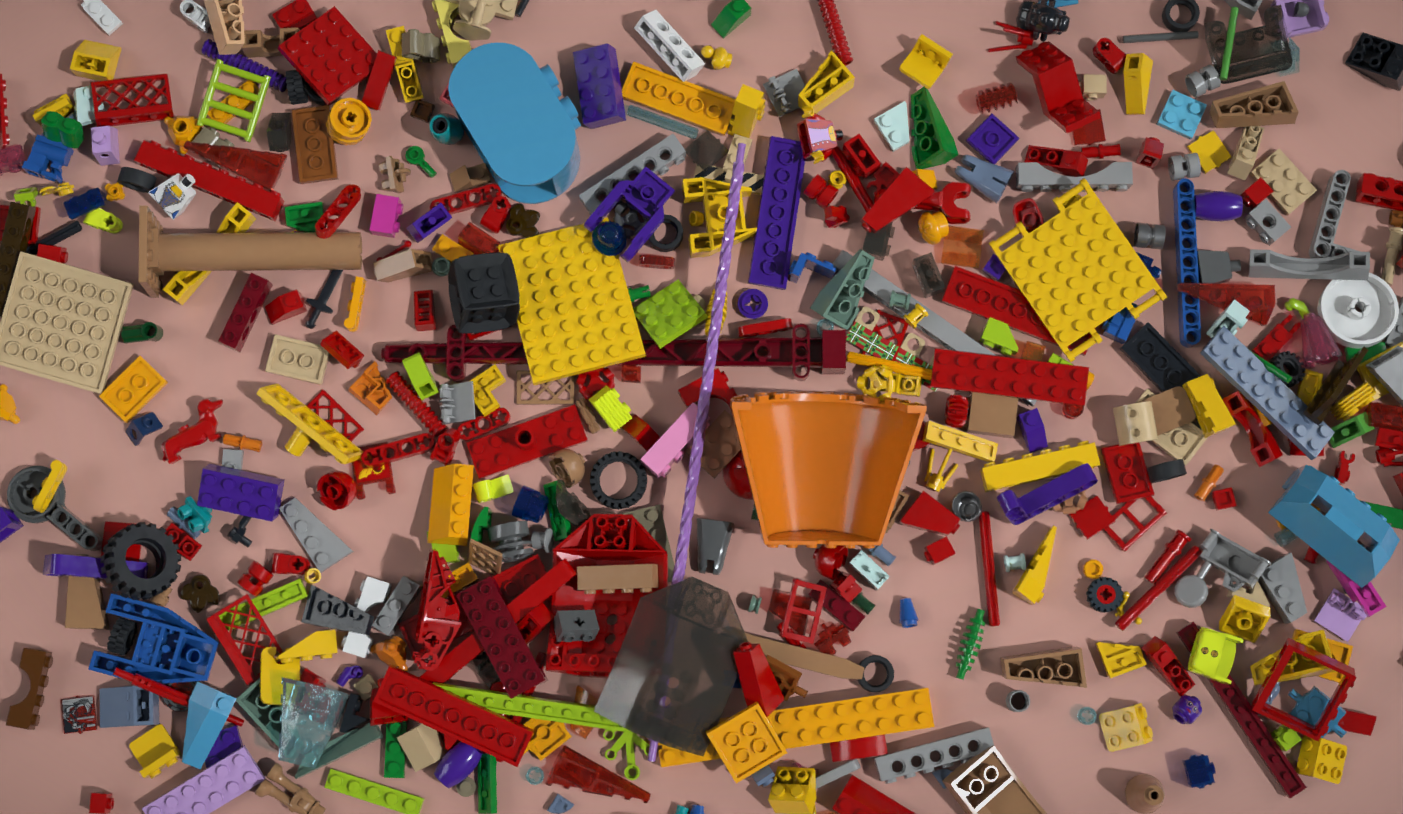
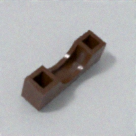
M23 648L19 667L29 676L30 691L22 702L10 706L6 722L7 726L35 730V727L38 726L40 721L39 709L44 703L43 691L49 681V676H47L48 669L53 664L52 652Z

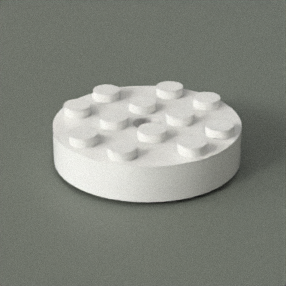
M1369 273L1368 280H1332L1319 298L1317 312L1323 330L1332 340L1343 346L1357 349L1378 344L1392 331L1398 319L1399 306L1392 288L1380 277ZM1359 307L1361 312L1356 311L1354 308Z

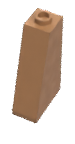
M76 554V556L88 557L87 554ZM68 576L65 628L109 630L110 625L99 578Z

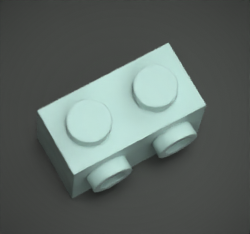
M1234 299L1213 322L1206 334L1212 338L1221 327L1225 326L1235 335L1238 331L1236 329L1238 327L1241 329L1248 321L1246 316L1250 311Z

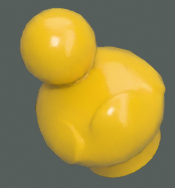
M706 45L701 50L703 57H712V66L715 70L730 67L732 54L727 53L725 48L718 47L714 50L711 45Z

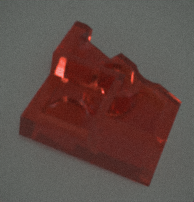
M773 589L769 611L784 621L790 592ZM796 594L793 606L809 610L811 597ZM794 611L791 612L788 625L799 635L804 633L807 615Z

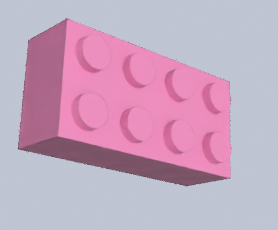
M694 402L641 458L642 465L658 479L661 476L665 478L672 470L671 465L674 462L679 463L685 456L684 451L693 445L695 420L698 413V406ZM709 416L707 419L705 430L711 425Z

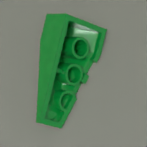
M922 87L911 95V118L914 119V129L911 130V135L914 136L912 155L916 169L943 165L959 155L954 138L929 90Z

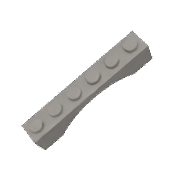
M1022 162L1016 166V189H1021L1022 192H1031L1033 189H1040L1041 192H1050L1052 189L1067 192L1078 185L1079 181L1083 178L1088 181L1092 189H1097L1099 192H1105L1109 189L1123 192L1130 189L1133 185L1132 162H1113L1097 173L1081 177L1056 174L1037 162Z
M1250 249L1249 277L1368 280L1370 252H1347L1333 257L1308 259L1290 257L1272 250Z

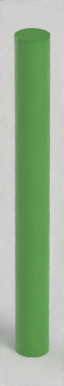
M1231 7L1220 80H1227L1239 11L1238 7Z

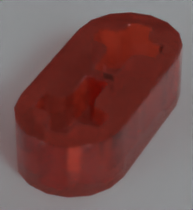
M640 255L639 266L674 269L675 258Z

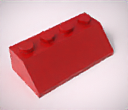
M854 775L851 776L832 808L840 814H916Z

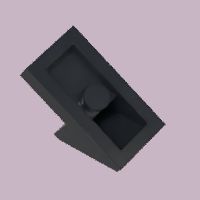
M350 694L339 732L347 733L370 720L369 718L356 715V712L360 711L363 700H360V695Z

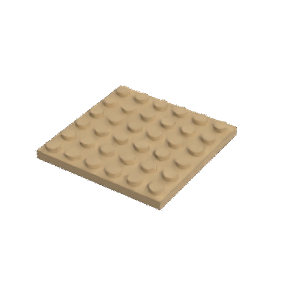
M20 251L0 322V365L101 394L105 389L134 284Z

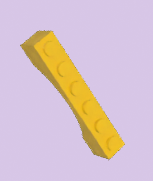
M237 202L225 216L216 233H245L255 222L256 218ZM180 271L173 276L163 290L183 306L212 271Z

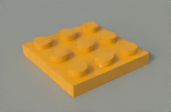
M758 702L748 706L706 732L736 784L787 754L786 749Z

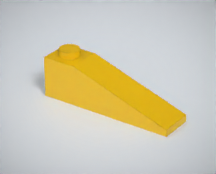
M1054 525L1050 527L1012 591V594L1031 605L1035 604V602L1039 603L1044 596L1042 591L1045 587L1057 529Z
M1324 629L1303 634L1295 640L1332 658ZM1281 649L1250 666L1255 686L1262 685ZM1293 652L1277 682L1314 677L1336 671Z

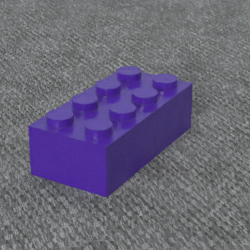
M606 43L573 52L583 124L591 129L626 121L616 49Z
M208 464L202 470L197 506L273 522L279 516L284 479Z

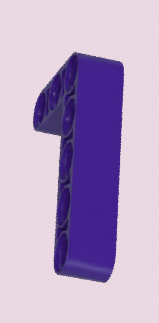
M1086 463L1019 498L1013 490H1007L999 494L997 500L1013 525H1018L1092 487L1098 482V479L1091 466Z
M64 554L45 555L43 575L107 578L106 573L102 574L101 568L104 567V563H100L101 558ZM126 561L129 570L134 575L147 579L149 563Z

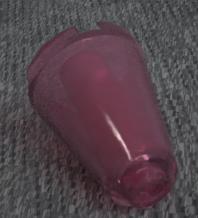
M1315 313L1304 315V319L1300 321L1304 367L1313 368L1315 367L1314 363L1321 364L1322 366L1339 360L1340 356H1343L1342 352L1320 315H1315Z

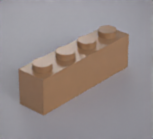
M658 564L577 567L578 590H584V594H596V590H603V594L615 593V589H621L622 593H633V589H640V592H652V588H658Z

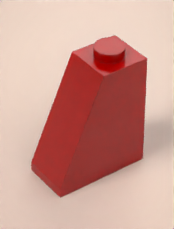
M923 491L899 521V524L948 536L950 533L954 535L960 527L958 522L961 519Z

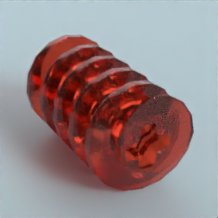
M1011 82L1007 83L1006 86L1001 84L999 89L997 86H994L992 91L990 88H986L985 93L979 90L976 95V103L981 115L983 114V108H986L989 113L991 106L997 111L998 104L1003 109L1006 102L1010 107H1012L1013 100L1018 104L1016 90Z

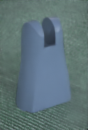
M963 155L961 162L972 168V170L969 171L964 167L957 166L955 173L997 204L1014 171L971 155Z

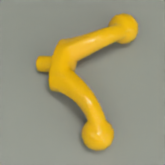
M1127 591L1123 592V601L1117 607L1116 617H1121L1124 614L1123 609L1130 596ZM1137 617L1134 620L1135 624H1141L1142 619Z

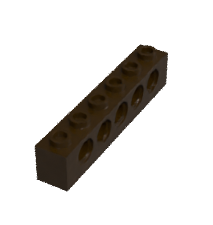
M10 202L0 245V317L3 315L20 251H27L36 207Z

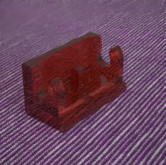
M471 222L458 235V244L474 253V255L496 253L499 251L500 242Z

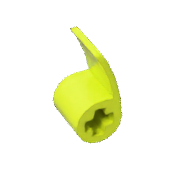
M508 474L496 479L483 480L473 484L478 503L497 499L514 492Z

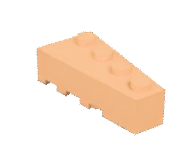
M204 0L219 55L237 54L245 44L244 22L242 18L244 7L242 6V0Z

